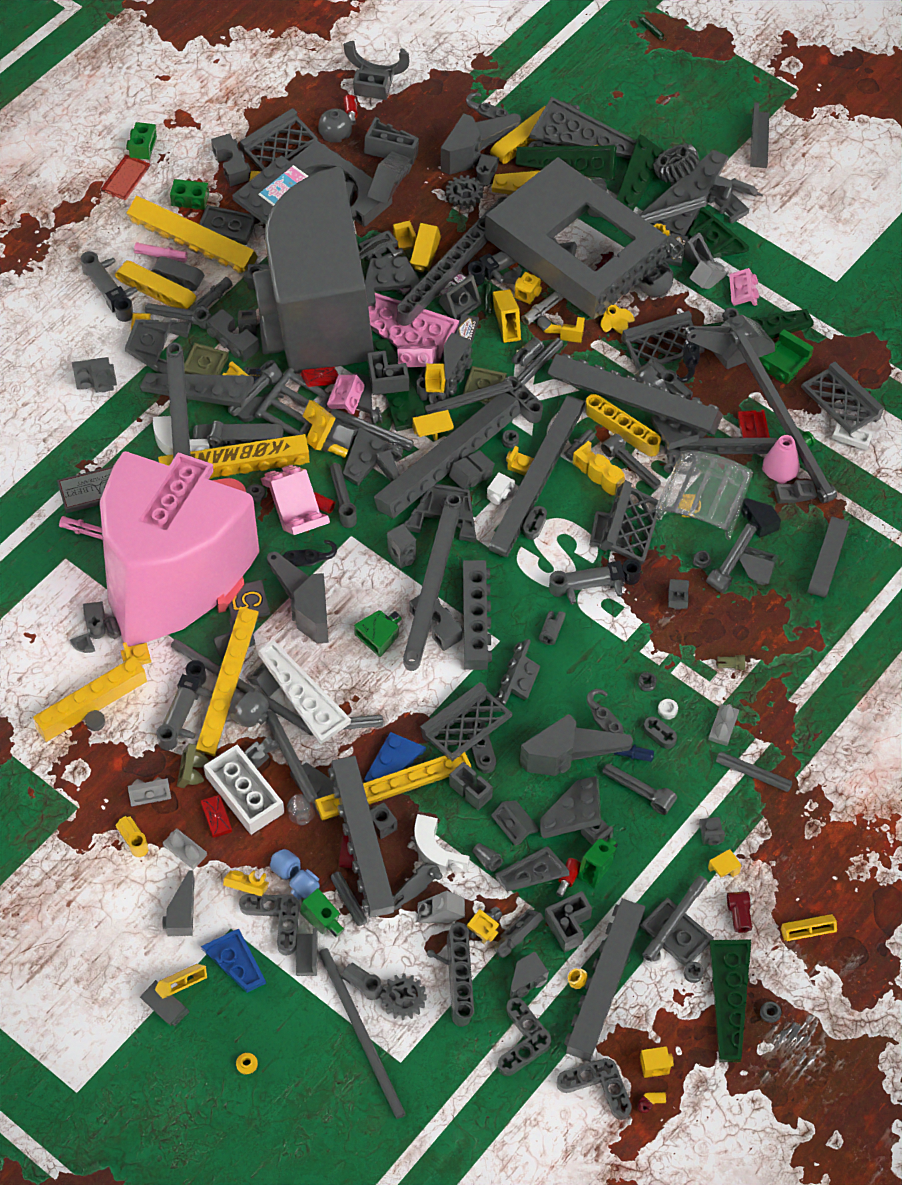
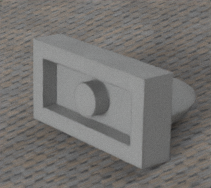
M720 704L708 740L727 746L739 710L733 708L731 704Z
M157 777L152 782L146 783L136 779L131 786H128L131 806L171 799L168 778L161 779Z
M177 828L163 842V846L193 870L207 856L205 850Z

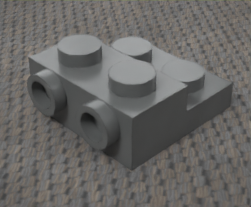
M109 357L72 362L77 390L95 387L96 393L114 390V386L117 385L114 365L109 363Z

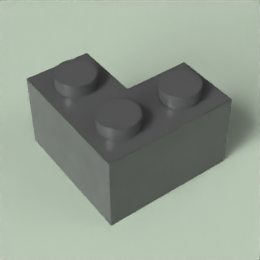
M386 351L367 353L373 395L409 391V376L406 363L388 365Z
M582 891L545 909V920L564 953L583 944L584 933L578 924L591 918L592 907Z

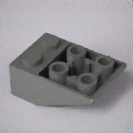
M452 332L444 344L445 400L455 394L457 384L463 381L465 371L471 367L473 361L471 359L473 351L471 340Z

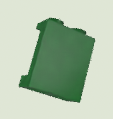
M783 329L779 335V340L775 343V352L761 356L759 360L768 374L787 385L811 359L814 347Z

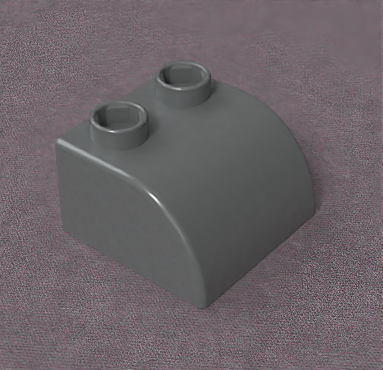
M342 166L308 176L288 189L279 198L268 216L265 227V244L270 269L253 273L267 350L269 353L285 350L288 368H292L295 374L307 369L337 367L368 361L367 353L374 352L359 249L344 170Z

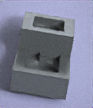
M796 480L794 484H776L774 487L778 504L802 502L817 497L812 480Z

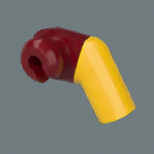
M645 1093L638 1101V1110L641 1113H648L655 1103H666V1093Z

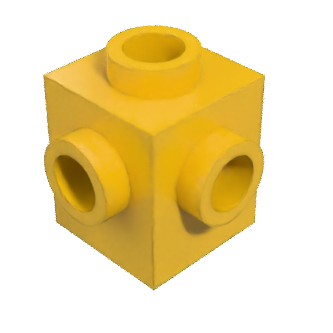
M525 272L515 283L514 298L531 304L535 296L538 297L542 290L540 286L541 279Z

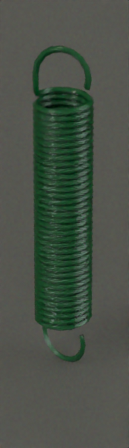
M638 16L640 23L659 40L664 37V33L647 18Z
M492 281L491 284L485 285L484 311L487 313L491 312V314Z

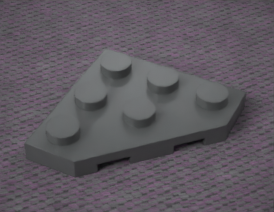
M597 776L576 781L540 818L543 839L602 824Z

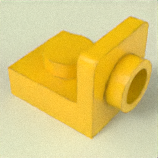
M515 446L513 451H509L506 457L508 470L525 476L534 458L518 453L519 447Z
M127 642L123 643L124 650H120L123 662L135 656L141 665L152 663L147 643L130 647L127 646Z
M481 909L478 910L467 924V928L482 939V944H485L487 940L492 942L499 933L496 931L499 924Z

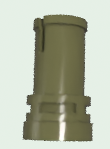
M735 655V657L717 656L718 662H725L717 663V669L735 668V670H745V655Z

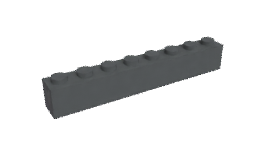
M356 756L332 760L331 768H328L329 778L334 780L335 783L333 793L335 799H339V816L344 818L345 823L342 824L344 835L349 837L350 842L347 843L349 854H353L354 861H352L353 871L355 874L358 873L359 880H357L358 890L360 893L363 892L364 895L362 900L364 912L368 911L369 918L394 913L395 904Z
M623 898L619 905H615L612 916L615 917L613 923H608L605 932L608 935L607 940H602L599 948L601 953L600 959L596 958L592 970L595 971L593 978L588 977L585 989H588L586 996H581L578 1005L581 1008L579 1015L575 1014L572 1020L573 1032L572 1034L568 1033L564 1045L567 1046L566 1054L591 1062L643 919L645 906Z

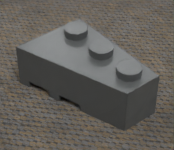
M375 117L365 136L364 153L386 158L394 151L411 158L410 164L413 165L418 156L419 138L403 130L398 131L389 123L385 125L380 122L379 118Z

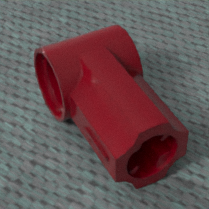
M749 892L727 893L728 910L731 911L734 932L747 933L751 931L753 926L750 915L751 902Z

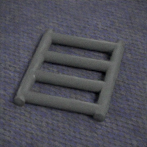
M289 368L257 409L254 416L256 418L262 417L272 424L281 425L283 430L292 436L306 435L312 424L302 416L303 414L275 399L279 392H282L307 407L309 402L307 398L285 386L288 380L291 379L324 398L319 405L325 409L332 392L329 391L328 393L318 386L307 387L303 378L295 374L292 368ZM271 404L302 422L304 426L298 431L269 414L266 410Z

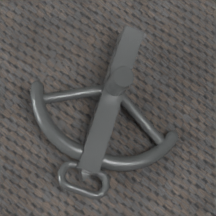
M713 174L711 183L726 187L723 195L724 198L729 199L733 189L751 196H763L753 185L736 180V178L729 180Z

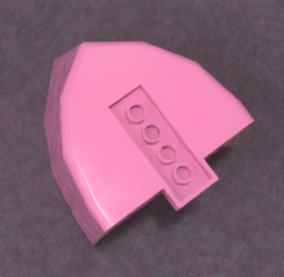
M123 452L112 468L100 499L108 603L113 616L116 618L115 621H117L122 640L127 642L128 647L147 643L180 631L218 605V597L223 593L226 596L252 565L259 553L253 497L244 491L209 480L214 472L213 464L178 452L170 466L129 452Z

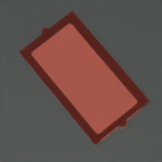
M126 154L104 183L101 191L112 195V197L127 200L151 166L150 163L138 158H130Z

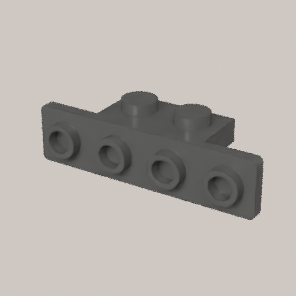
M529 639L516 644L513 650L515 652L513 658L507 665V673L501 679V688L494 698L503 705L506 704L510 692L523 700L527 699L540 669L538 664L525 656L531 642Z

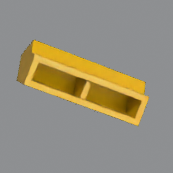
M833 914L783 923L781 932L784 941H791L837 932V922ZM830 925V927L812 930V927ZM807 929L804 932L789 934L790 931Z
M194 964L158 982L155 991L164 999L207 978L206 966ZM192 975L194 977L187 981L188 976ZM175 982L178 984L177 986L171 988V984Z

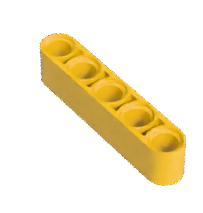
M546 106L542 107L495 143L491 148L490 154L499 157V161L506 164L516 157L517 147H529L531 142L537 140L529 138V135Z
M126 260L115 272V277L121 283L131 288L136 287L138 291L170 307L188 309L197 299L196 295L189 289L129 260Z
M592 394L587 397L585 413L588 417L612 433L619 434L624 441L647 456L653 457L658 455L661 437L656 432L601 396Z

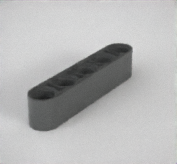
M212 424L194 426L193 439H207L211 432ZM223 424L222 442L218 446L210 445V449L283 438V427L279 424Z
M831 517L807 593L824 598L827 597L850 521Z
M457 922L452 924L448 932L447 951L452 1020L457 1026L463 1027L469 1024L473 1016L474 1002L469 932L465 924ZM453 933H459L462 937H456ZM455 952H460L463 957L456 956ZM456 972H463L465 976H458ZM462 991L466 996H460L457 992ZM464 1011L467 1016H461L458 1012Z

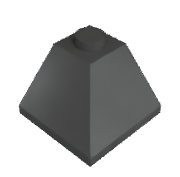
M747 546L739 560L749 578L754 579L753 582L764 585L769 583L779 555Z

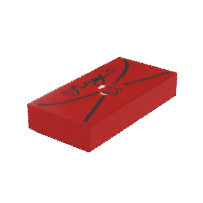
M335 367L307 369L301 372L307 387L335 384L339 375Z
M217 795L201 800L212 837L215 838L231 833L232 828L221 796Z

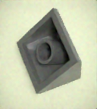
M472 274L446 291L438 301L450 318L460 320L462 314L467 315L482 304Z

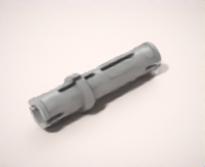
M555 291L538 305L532 306V309L521 317L523 323L530 325L537 318L544 316L546 311L565 297Z

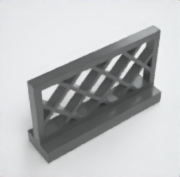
M292 108L241 140L239 151H242L243 155L246 154L263 171L265 167L262 165V160L274 162L277 159L275 158V152L285 153L284 158L289 161L315 140L318 141V138L299 119L297 111ZM297 123L301 129L293 130L290 127ZM288 133L287 139L277 138V134ZM296 134L300 135L299 140L289 139V135ZM301 136H309L311 140L308 142L301 141ZM266 141L275 142L274 147L264 146V143ZM276 142L287 143L286 149L276 148ZM288 144H296L298 148L296 150L288 149ZM254 149L261 150V156L253 155L251 151ZM263 150L272 151L273 157L263 156Z
M690 311L623 330L621 340L624 345L626 344L637 371L644 366L640 365L638 361L640 356L649 359V361L656 359L661 365L683 359V345L676 343L675 340L677 336L687 340L680 330L683 327L694 326L691 321L692 315ZM670 332L675 334V337L672 341L663 337L664 334ZM654 337L659 339L655 346L647 342L648 338ZM661 341L670 344L668 351L658 347ZM638 342L642 344L640 351L634 349L631 343ZM644 346L654 349L652 356L642 352ZM672 346L682 349L681 354L671 353ZM700 346V353H703L705 349ZM658 351L666 356L664 359L659 360L654 355Z
M836 362L831 363L827 370L801 385V388L849 434L872 421L877 422L881 419L884 407ZM827 377L832 383L822 382V379ZM809 386H819V391L812 390ZM822 387L832 388V393L822 391ZM835 389H840L844 394L835 393ZM821 397H830L831 402H825ZM834 398L843 399L844 404L834 403ZM847 400L853 401L857 406L847 405ZM834 408L844 409V414L836 413ZM847 410L857 411L856 416L846 415ZM859 412H865L869 417H860ZM846 420L856 421V424L851 427Z
M625 480L617 489L600 549L604 551L610 549L643 564L662 501L631 487L632 483ZM630 495H635L639 502L633 504ZM649 502L655 505V509L649 511L646 503ZM641 505L645 513L639 515L635 507ZM631 509L635 517L629 519L625 511ZM647 516L650 525L645 527L641 518ZM637 520L640 529L634 530L631 522ZM626 524L630 532L624 534L621 525ZM643 532L646 540L641 542L637 533ZM630 535L633 536L636 544L631 546L626 538ZM622 539L625 548L616 546V541ZM638 547L641 557L635 555L632 548Z
M480 682L420 726L422 737L427 743L431 742L447 758L454 761L510 719L512 712L487 692L486 686ZM486 699L491 702V706H480ZM469 712H476V718H465V715ZM479 712H490V717H479ZM493 712H503L504 715L493 717ZM454 723H461L460 729H450V726ZM464 723H475V728L464 729ZM478 723H489V726L485 729H478ZM439 734H446L445 740H436L435 737ZM449 734H460L459 740H449ZM463 734H474L472 739L463 740ZM448 745H459L458 749L453 753L447 750Z

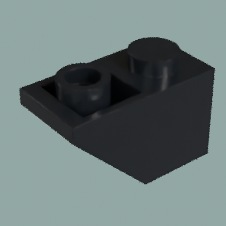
M748 498L743 499L740 509L741 514L744 518H747L751 525L755 526L756 534L759 538L779 530L781 519L772 505Z

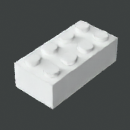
M235 745L204 765L205 777L251 835L284 814L283 801L238 745Z

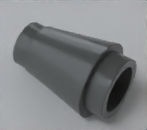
M478 843L473 848V853L487 870L496 871L501 866L503 859L499 853L481 843Z

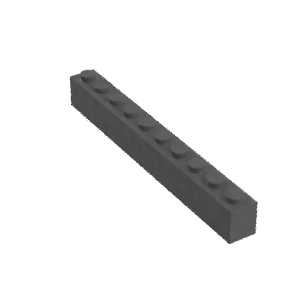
M564 353L562 356L555 354L547 373L553 379L715 436L723 417L717 406L712 404L708 406L703 405V402L694 398L692 400L685 399L686 396L680 393H675L674 395L663 387L657 389L648 382H636L637 379L631 376L622 377L620 373L614 370L608 372L599 365L590 366L587 361L582 359L578 361L573 360L572 356Z
M507 393L497 395L375 495L374 499L378 511L394 519L451 471L454 462L465 457L467 458L521 413L519 400Z

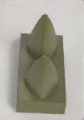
M189 743L183 750L177 787L185 788L187 784L195 785L204 781L202 775L193 767H204L210 761L202 753L196 751L197 745Z

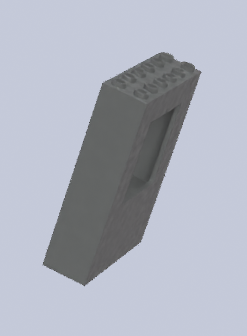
M559 157L487 213L485 220V238L593 319L604 314L609 306L614 305L622 295H626L634 285H638L642 278L650 275L654 268L662 265L666 260L667 235ZM589 208L633 239L617 256H614L597 271L591 269L552 240Z

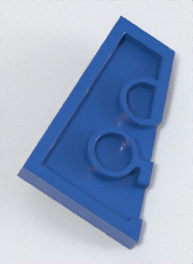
M390 732L369 769L364 783L404 770L413 763V760L426 751V747Z
M239 929L201 946V950L245 992L248 993L266 984Z

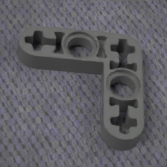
M245 894L239 900V906L243 914L279 917L278 951L282 955L293 954L297 945L299 902L297 898L287 895L258 896L255 894ZM247 901H251L252 905H250V908H246ZM257 901H260V909H257ZM267 901H272L275 907L267 910L263 905ZM288 903H292L293 907L291 908V915H288ZM286 921L294 923V927L290 930L284 929L282 925ZM285 936H289L290 945L288 948H284Z
M520 998L510 999L507 1003L506 1012L526 1039L499 1058L498 1070L504 1076L513 1075L546 1052L551 1045L550 1034ZM513 1005L515 1007L520 1006V1013L522 1015L521 1018L520 1014L516 1010L512 1011ZM531 1020L535 1026L533 1029L527 1030L523 1027V1022ZM538 1038H545V1045H543L542 1043L536 1045L538 1043ZM526 1048L531 1054L527 1058H522L518 1054L519 1050ZM513 1055H515L516 1060L511 1063V1069L508 1067L503 1068L504 1062L510 1063L513 1061Z
M608 1058L563 1071L558 1075L557 1088L563 1093H570L601 1083L613 1116L619 1120H625L629 1117L632 1108L618 1068L613 1060ZM604 1065L611 1068L610 1073L607 1074L606 1071H602ZM594 1068H597V1072H599V1077H596L597 1074ZM583 1071H589L593 1077L591 1080L586 1081L581 1078L580 1074ZM574 1074H577L578 1084H576V1080H573ZM563 1078H566L568 1081H570L569 1086H566L565 1083L561 1084L563 1082ZM609 1085H618L620 1092L617 1094L610 1093L608 1090ZM621 1098L620 1103L622 1107H627L625 1113H622L621 1110L617 1111V1099Z

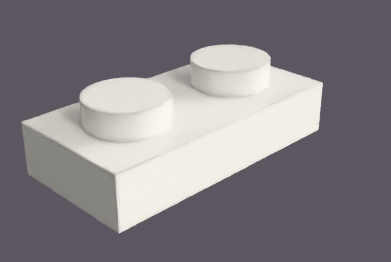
M838 423L832 439L867 450L874 432L860 428L849 434Z

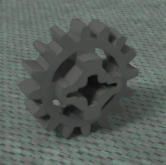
M460 175V179L454 177L453 182L449 181V186H446V198H449V203L453 202L454 207L460 205V209L463 206L469 209V205L475 207L476 203H480L481 198H483V186H480V181L475 182V177L469 179V175L466 178Z
M404 973L400 979L397 975H394L395 980L388 979V986L383 985L382 987L384 992L381 993V1000H384L382 1001V1007H387V1014L393 1012L394 1019L398 1015H401L402 1020H405L407 1015L410 1019H413L414 1012L419 1015L420 1008H425L424 1001L427 1000V994H424L425 986L420 987L421 980L419 979L415 982L413 975L409 979L406 978ZM412 989L416 991L418 997L412 992ZM389 997H391V1000L395 1001V1006L392 1004Z

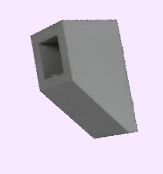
M701 260L690 276V279L701 288L710 289L723 279L728 272L717 261L714 263L710 260Z
M449 891L418 902L419 923H451L465 917V898Z

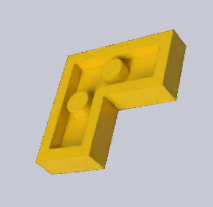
M309 400L302 415L312 424L306 440L315 450H321L336 418L317 402Z

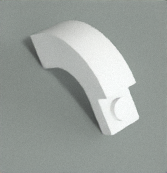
M171 416L153 417V428L158 447L164 454L173 455ZM207 439L190 440L191 452L210 449Z
M418 814L415 823V846L422 861L437 865L440 872L446 875L447 868H451L455 872H468L470 856L446 851L435 841L438 818Z

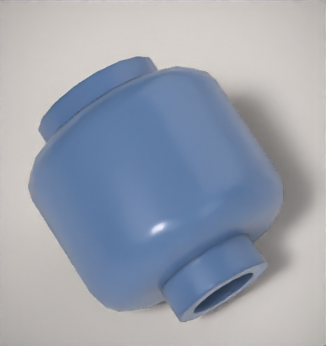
M283 849L272 855L270 868L280 878L288 880L293 878L301 869L300 859L289 850Z
M308 869L306 871L299 870L289 882L292 888L290 893L298 900L302 897L306 899L317 888L319 889L320 884L318 881L320 879Z

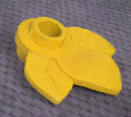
M614 304L609 306L603 314L601 327L605 333L613 328L618 333L623 334V330L628 329V323L634 322L635 318L629 310L621 309Z

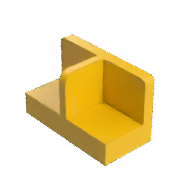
M448 410L413 418L414 434H418V437L433 435L436 441L438 440V433L454 429Z

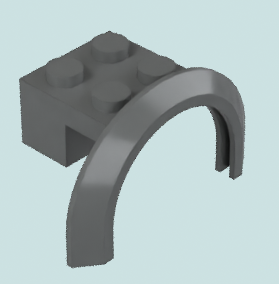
M355 41L344 43V53L347 59L353 65L360 68V70H356L353 80L354 95L387 100L394 75L404 72L409 66V53L405 49L400 48L399 61L397 63L377 65L365 60L358 54Z

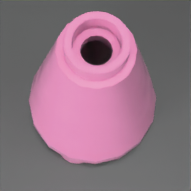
M781 436L763 460V472L780 484H785L787 481L792 480L799 473L800 462L797 448L791 436Z

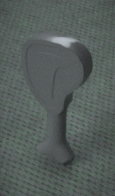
M279 392L276 398H284V393ZM269 393L262 397L253 398L236 417L242 422H249L255 419V412Z

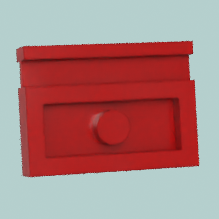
M756 410L738 412L737 417L742 438H770L764 410L756 412Z

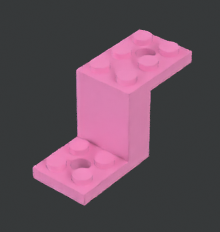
M288 465L283 467L281 472L270 471L265 473V477L261 478L263 486L269 487L284 531L296 535L330 523L328 515L322 514L319 511L306 469Z

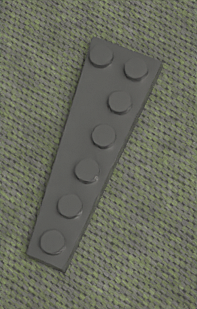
M147 373L140 385L141 391L169 396L168 374ZM185 374L187 399L242 408L254 383L253 376Z

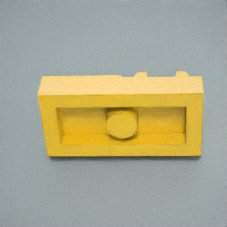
M230 870L224 878L223 886L263 896L268 889L269 882L265 881L266 873H263L260 879H257L255 877V870L249 876L241 871Z

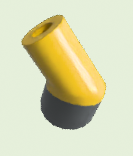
M539 317L537 323L544 333L561 334V325H552L547 317Z
M325 440L322 447L324 452H331L344 458L348 452V449L337 445L332 440Z

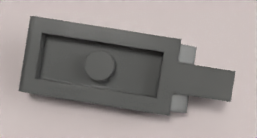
M527 909L500 935L501 940L493 946L497 955L504 958L511 953V949L521 943L524 937L544 919L542 914Z

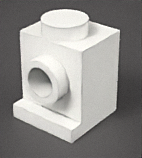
M498 473L487 488V499L494 504L500 505L504 499H508L510 493L513 494L515 480Z

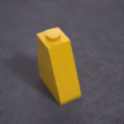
M420 223L410 261L412 268L417 272L430 270L441 239L437 226Z
M511 290L493 292L494 310L503 343L521 340L519 307Z

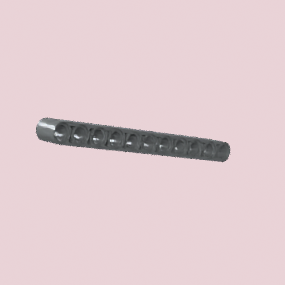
M507 197L499 198L398 304L396 318L398 324L402 326L411 324L489 241L485 238L486 214Z
M571 396L566 397L490 542L489 551L508 557L531 509L541 494L584 410V401Z

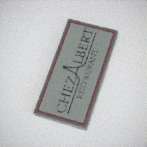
M113 466L57 480L66 513L100 505V499Z

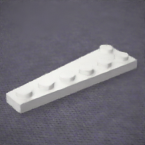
M274 640L259 650L258 655L320 744H323L351 724V719Z

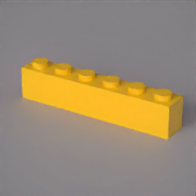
M135 656L33 716L36 729L43 739L48 742L83 721L89 712L101 710L146 683L147 678L144 668Z

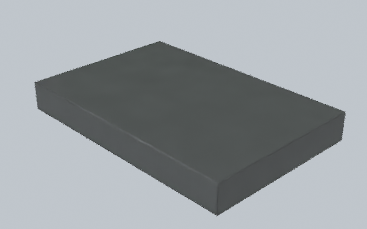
M207 205L199 225L240 244L247 245L257 218L252 214Z
M666 898L640 924L639 928L649 937L655 939L677 908V905ZM685 913L662 948L686 967L689 962H693L709 945L710 940H714V937Z

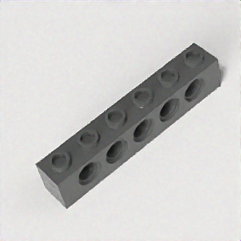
M486 560L463 561L464 670H488V662H492V651H488V645H491V634L487 632V629H491V617H487V612H491V601H487V596H490V584H486V579H490V568H486Z

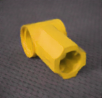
M131 816L119 819L115 826L130 848L132 855L135 857L145 856L149 851L145 835L141 833Z

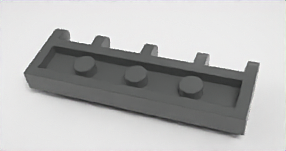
M715 184L708 195L707 201L709 203H717L721 207L718 212L720 214L726 212L730 216L729 222L731 224L749 214V208L732 192L729 199L724 198L723 195L726 187Z

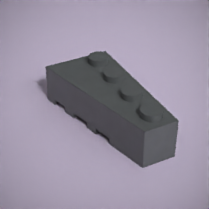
M392 151L378 164L367 197L387 204L403 178L410 173L412 164H410L411 158Z

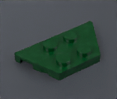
M704 207L700 209L694 226L689 232V239L700 232L713 258L749 251V246Z

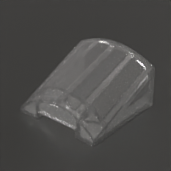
M694 450L681 451L655 507L657 518L662 520L665 511L692 517L723 529L726 539L730 540L753 471L719 455Z

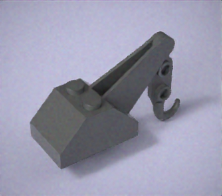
M469 94L466 98L467 105L489 120L475 122L472 116L462 115L441 147V171L447 174H454L473 169L475 164L479 163L480 151L520 125V115H509L506 110L489 103L473 102L471 99L476 96L480 97L481 94Z
M594 689L587 695V704L591 708L593 719L603 731L576 728L577 722L568 714L521 745L520 764L530 773L556 776L569 770L572 760L629 751L632 748V737L628 734H623V726L608 708L597 704L593 699L596 694L607 696L608 693L602 689Z

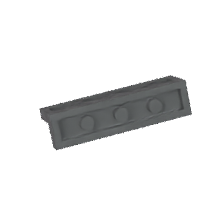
M754 102L751 126L750 167L767 168L769 113L759 112V103Z

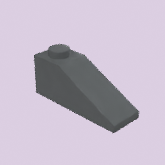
M193 870L188 871L167 907L166 916H163L162 927L166 929L167 936H193L195 886Z

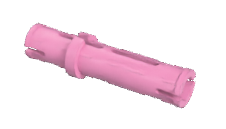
M136 242L134 249H137L134 250L136 254L153 257L163 256L186 263L188 256H185L188 255L186 251L174 250L172 247L163 248Z
M65 516L61 517L59 527L72 530L75 534L82 533L103 540L102 534H100L102 533L101 527L84 523L81 519L75 520Z

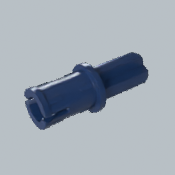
M634 744L629 751L616 752L614 755L630 757L631 760L635 758L652 762L654 751L636 747V744Z

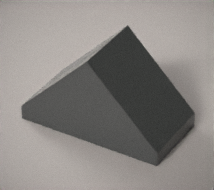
M700 232L686 241L684 259L697 267L701 260H710L715 263Z

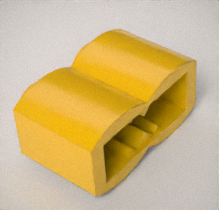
M601 454L595 455L588 463L587 474L593 482L600 484L608 494L615 496L618 487L624 482V472L619 467L611 465L610 461Z

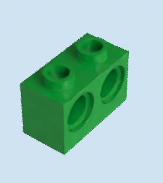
M135 123L134 129L130 131V140H127L126 144L130 158L150 160L157 139L156 124Z
M174 179L170 192L171 206L205 210L209 198L208 183Z

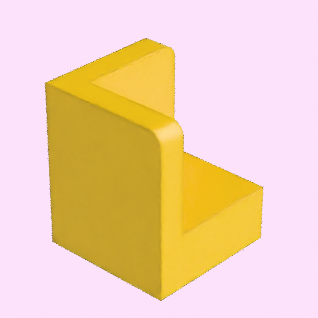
M406 221L393 224V236L398 241V248L403 250L414 248L416 234L411 222Z
M578 317L576 326L563 324L560 340L581 343L585 318Z
M426 363V392L444 393L445 365Z
M587 441L573 453V464L585 474L588 473L589 461L595 456L591 451L592 443L590 441Z
M729 849L711 859L708 869L710 872L715 870L721 878L729 873L734 877L740 873L742 865Z

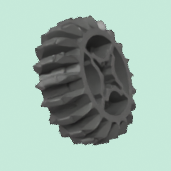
M685 143L678 146L674 145V147L663 151L662 154L658 155L659 158L655 159L653 165L655 173L661 181L673 182L674 180L679 181L680 178H684L686 175H690V172L695 170L700 160L697 150L691 144Z

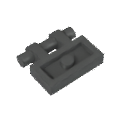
M389 230L359 244V250L361 251L372 240L385 239L369 247L363 252L364 254L374 249L377 245L391 239V243L370 257L365 256L367 260L372 258L399 257L404 254L402 248L395 249L398 246V241ZM388 251V254L384 256L381 255L382 253Z

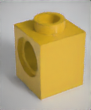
M667 1047L641 1050L640 1061L644 1078L668 1075L674 1063L671 1053L668 1054Z

